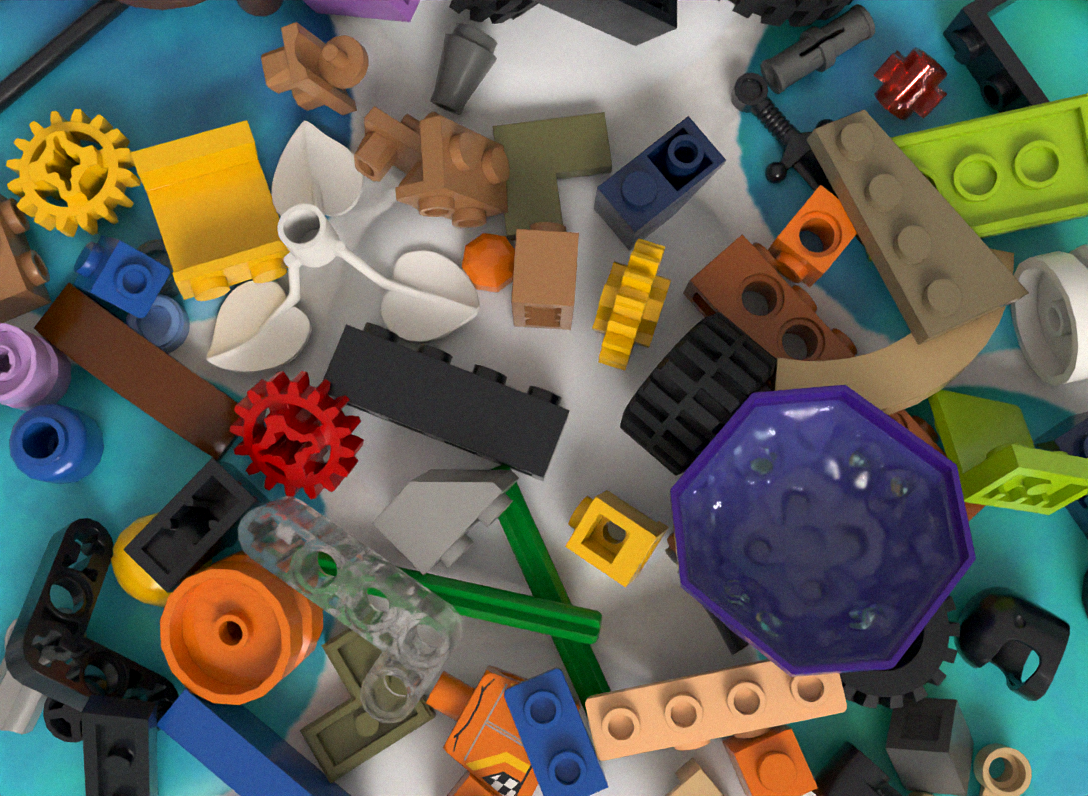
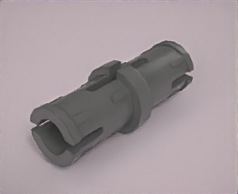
M856 4L849 11L821 28L812 26L800 34V41L772 58H767L760 65L762 76L769 88L774 93L780 94L785 91L784 89L813 71L824 72L835 65L836 57L860 42L873 37L875 25L870 13L862 5Z

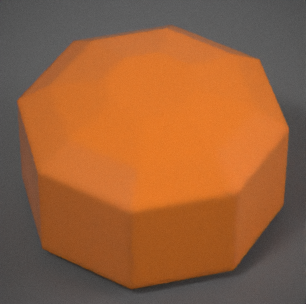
M482 233L465 245L462 269L476 290L498 293L513 282L515 249L505 236Z

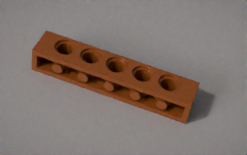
M743 234L691 278L683 291L687 299L704 317L721 312L776 359L798 360L790 357L783 348L782 338L787 333L798 335L805 342L807 355L801 361H828L856 357L857 348L850 338L837 328L830 329L815 313L817 306L811 296L797 285L791 287L776 271L778 265L772 254L757 242L751 244ZM753 291L761 294L767 301L768 313L758 316L747 311L742 302V293ZM771 378L766 383L769 388L771 386ZM905 409L888 415L947 458V455L936 444L939 441L937 433L925 420L916 415L911 417ZM855 447L850 453V460L857 466L864 467L871 462L869 453L861 448ZM898 475L894 478L893 486L899 494L906 495L911 491L907 484L906 476ZM965 502L968 522L986 505Z

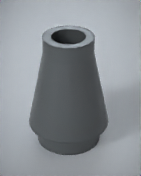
M457 23L452 34H445L435 89L430 101L448 112L461 115L465 104L497 60L493 54L497 42L486 33L474 27Z

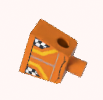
M488 665L476 688H473L443 671L426 701L427 705L456 721L443 749L497 796H532L538 786V781L504 698L506 688L525 681L527 678ZM573 696V699L579 711V699Z

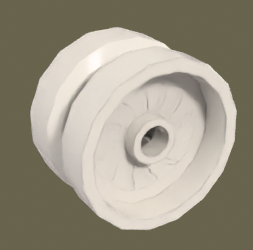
M1088 244L1081 245L1069 253L1055 251L1029 257L1019 263L1014 273L1016 279L1029 292V294L1018 301L1011 303L1012 322L1019 346L1034 372L1041 380L1053 386L1087 379Z

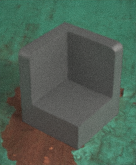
M904 698V707L894 708L892 711L885 746L903 787L909 791L967 796L974 743L957 699L923 698L915 702Z

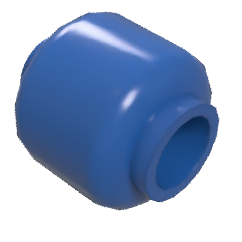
M51 403L35 406L22 414L12 428L9 447L10 456L15 465L29 478L49 483L67 484L78 482L94 471L101 461L104 441L103 433L98 424L85 412Z

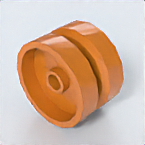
M246 548L213 563L210 567L187 577L169 595L160 618L161 648L171 672L190 692L212 703L241 705L266 695L315 650L323 630V601L313 578L295 559L274 549Z

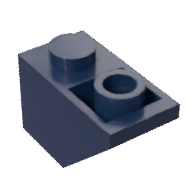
M687 116L599 185L596 191L594 209L630 251L634 248L638 238L644 240L672 218L725 164L726 159L692 119Z

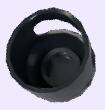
M997 586L978 592L965 605L957 619V623L960 625V637L954 636V644L959 655L971 667L981 668L988 662L994 664L1004 673L1009 690L1028 701H1037L1045 695L1054 679L1068 643L1070 625L1063 618L1022 594L1009 588ZM1033 650L1039 657V665L1036 671L1022 683L1023 668Z

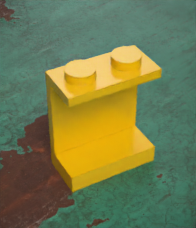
M247 120L130 152L139 178L146 190L174 271L172 274L184 300L195 297L197 301L212 300L230 291L229 286L251 279L254 283H266L276 280L287 273L286 268L288 266L284 263V257L290 250L284 245L278 235V222L280 218L273 205L272 196L258 160L255 141Z

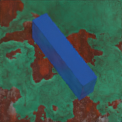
M186 688L157 723L161 730L240 796H351L337 783L332 782L330 784L325 773L242 704L212 703Z

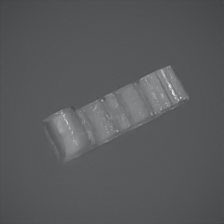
M282 496L248 511L241 519L238 527V540L242 550L255 562L382 651L363 680L360 688V701L370 717L381 723L393 724L404 720L426 693L459 644L463 635V622L459 613L448 602L295 497ZM319 551L329 554L334 559L337 566L336 576H330L320 568L318 563ZM368 588H376L387 597L389 611H380L373 607L367 597ZM424 624L433 627L440 635L441 646L435 647L425 644L419 637L417 625ZM385 675H393L399 678L406 686L407 695L394 693L387 686Z

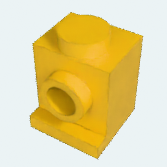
M606 490L595 496L594 499L587 495L580 502L568 522V525L575 531L565 547L626 588L640 575L669 527L660 521L655 522ZM610 521L626 531L624 540H616L610 536L608 531Z

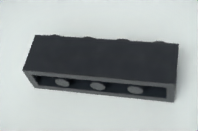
M366 322L364 329L360 330L346 324L323 378V381L327 379L331 382L328 395L333 400L346 395L350 399L347 403L350 407L500 465L507 464L512 470L544 481L570 411L560 407L562 400L560 396L536 386H529L527 393L505 385L507 376L485 366L475 364L472 372L450 364L453 358L452 355L427 344L421 343L418 351L396 344L399 336L381 326Z

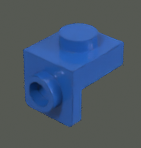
M101 235L97 243L89 242L78 256L74 272L79 275L73 285L135 317L144 318L170 275V269L121 240Z

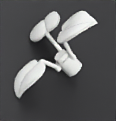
M303 121L290 138L280 157L274 174L271 192L273 205L281 216L278 222V235L284 245L290 250L284 257V263L288 266L289 294L287 296L282 287L273 281L254 283L252 280L235 288L220 307L216 318L213 340L206 355V360L216 367L239 373L267 372L278 369L294 360L306 346L312 331V325L308 316L297 307H294L301 298L300 266L303 264L312 268L322 267L330 263L335 256L343 258L377 285L388 289L380 304L381 317L390 331L396 333L399 339L417 344L429 343L447 336L477 315L480 309V302L475 287L465 272L453 261L439 253L417 250L403 254L396 261L392 280L375 270L349 250L344 242L339 240L337 232L325 215L341 216L356 205L364 189V175L356 170L354 154L347 147L325 135L310 122Z

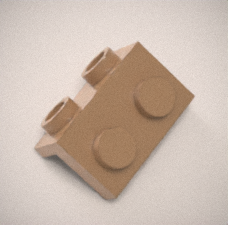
M441 115L420 120L423 181L396 187V201L418 208L419 214L422 216H442L451 219L452 225L460 228L483 226L487 223L486 217L508 213L506 181L509 178L510 167L504 152V145Z

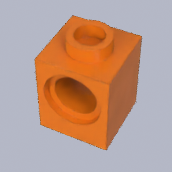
M820 185L774 240L768 251L776 260L778 265L776 270L782 276L794 283L802 281L810 288L828 270L857 232L839 199ZM810 231L815 233L823 243V252H812L806 249L800 241L799 232Z

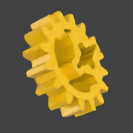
M74 109L70 121H67L59 112L52 111L50 114L51 126L44 128L35 121L29 124L34 134L30 142L25 139H15L14 144L23 154L21 159H10L6 162V166L19 175V178L7 183L8 190L21 198L16 205L19 210L31 218L34 217V222L48 231H52L56 227L58 231L67 237H74L79 224L89 234H98L97 220L104 218L115 225L119 221L113 209L118 204L129 208L134 204L124 194L126 187H137L141 183V180L128 170L135 166L130 153L132 151L127 148L130 141L118 128L113 129V126L99 114L91 121L81 109ZM80 140L97 143L103 149L97 150L93 145L83 147ZM52 196L56 200L63 199L67 202L68 207L52 205L46 197Z
M638 238L631 252L628 265L613 262L600 297L596 318L592 330L605 334L598 358L599 363L625 371L635 344L647 348L650 347L672 280L657 275L665 246Z

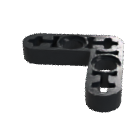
M89 518L78 519L56 532L47 545L6 646L4 656L6 667L11 676L22 685L82 712L89 697L96 695L90 691L84 678L86 667L88 665L95 666L106 677L107 689L104 696L141 700L139 698L146 695L148 697L147 701L156 702L158 723L179 697L178 691L172 682L164 676L84 636L113 556V541L107 529L99 522ZM76 539L83 543L82 547L78 542L75 541ZM80 551L87 556V558L78 562L74 568L69 567L77 562ZM52 585L61 586L70 593L73 600V611L71 614L59 611L51 602L50 589ZM38 642L43 645L42 656L50 661L45 665L38 662L40 651L32 647ZM72 658V661L69 664L64 662L67 659Z

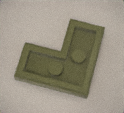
M605 112L492 126L494 141L504 145V152L510 167L509 178L506 181L508 213H504L508 241L516 240V229L530 230V225L533 223L552 222L563 225L557 179L611 173L612 171Z
M376 612L321 645L351 695L350 699L300 730L330 784L437 715L434 709L426 704L427 697Z

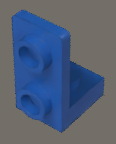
M553 668L506 688L504 698L543 796H590L609 787L600 760L596 756V752L560 668Z

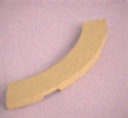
M990 249L1013 274L1014 253ZM1005 307L920 345L917 344L914 336L910 333L887 347L847 359L801 361L777 358L774 374L771 376L770 391L847 385L885 414H894L932 396L960 375L989 341L1000 323Z

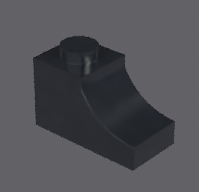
M211 458L123 550L167 593H170L218 553L228 547H232L273 503L231 463Z

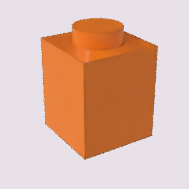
M787 724L771 727L770 732L757 737L736 738L732 736L722 741L746 796H802L818 788L793 730Z

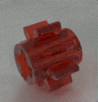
M914 47L907 57L897 50L875 72L874 76L883 84L874 95L885 109L901 120L906 121L914 112L924 119L947 95V92L938 85L948 74L934 58L917 47Z

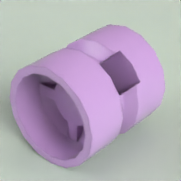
M0 323V404L23 411H29L39 405L56 404L66 394L71 381V364L67 355L42 337L18 327Z

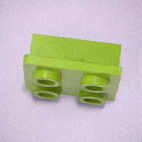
M943 389L928 397L935 418V428L941 437L947 458L957 465L964 502L1050 515L1088 494V458L1068 455L1064 451L1051 452L1036 449L1022 411L1017 405Z

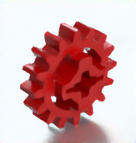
M279 371L268 381L264 379L258 381L246 392L247 396L235 406L234 411L240 417L230 426V432L243 437V440L233 449L234 453L241 456L249 455L252 462L245 471L248 475L256 474L259 471L267 476L264 483L265 489L271 490L277 483L284 485L287 498L293 499L299 490L303 488L310 499H316L324 488L330 492L336 490L343 479L347 478L357 465L359 460L355 455L363 446L364 439L351 433L360 424V417L353 415L345 416L342 409L350 399L344 395L333 400L328 395L331 382L327 379L315 388L310 386V379L306 371H301L291 381L284 371ZM269 408L270 413L265 417L266 411ZM326 445H331L329 460L324 463L323 457L328 452Z

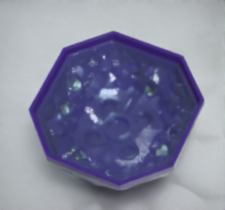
M847 385L752 393L670 489L680 587L719 618L731 631L752 645L790 677L885 670L895 667L976 560L957 465Z

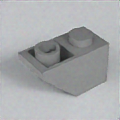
M431 469L411 480L372 524L423 575L440 561L450 568L474 543L467 535L469 531L479 521L486 527L490 526L513 502L505 493L515 484L519 477L512 470Z

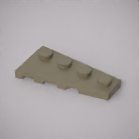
M865 109L818 127L810 134L807 139L808 144L918 345L1014 303L1029 294L1025 287Z

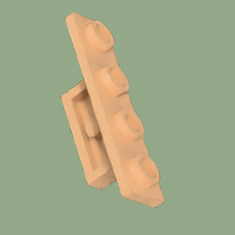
M769 659L591 695L587 697L585 707L596 756L599 760L605 761L674 747L675 750L679 751L697 749L709 744L710 739L735 735L736 738L757 737L770 732L771 727L843 713L847 709V703L839 673L790 677Z

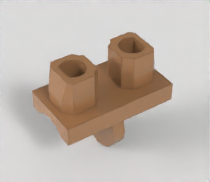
M297 22L282 27L281 32L284 46L261 55L268 88L278 94L291 90L297 105L306 111L323 105L328 106L342 116L357 111L356 103L348 95L346 89L360 83L366 75L369 59L365 47L353 37L346 35L336 36L327 43H324Z
M374 106L364 117L365 137L354 154L356 170L372 181L380 182L391 167L395 166L407 174L399 186L423 181L420 121L406 114L401 122ZM432 111L424 119L438 116L440 114Z

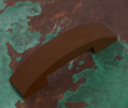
M68 283L35 325L34 329L78 365L211 457L221 460L238 438L237 435L230 432V426L240 417L234 411L235 406L239 402L183 365L73 284Z

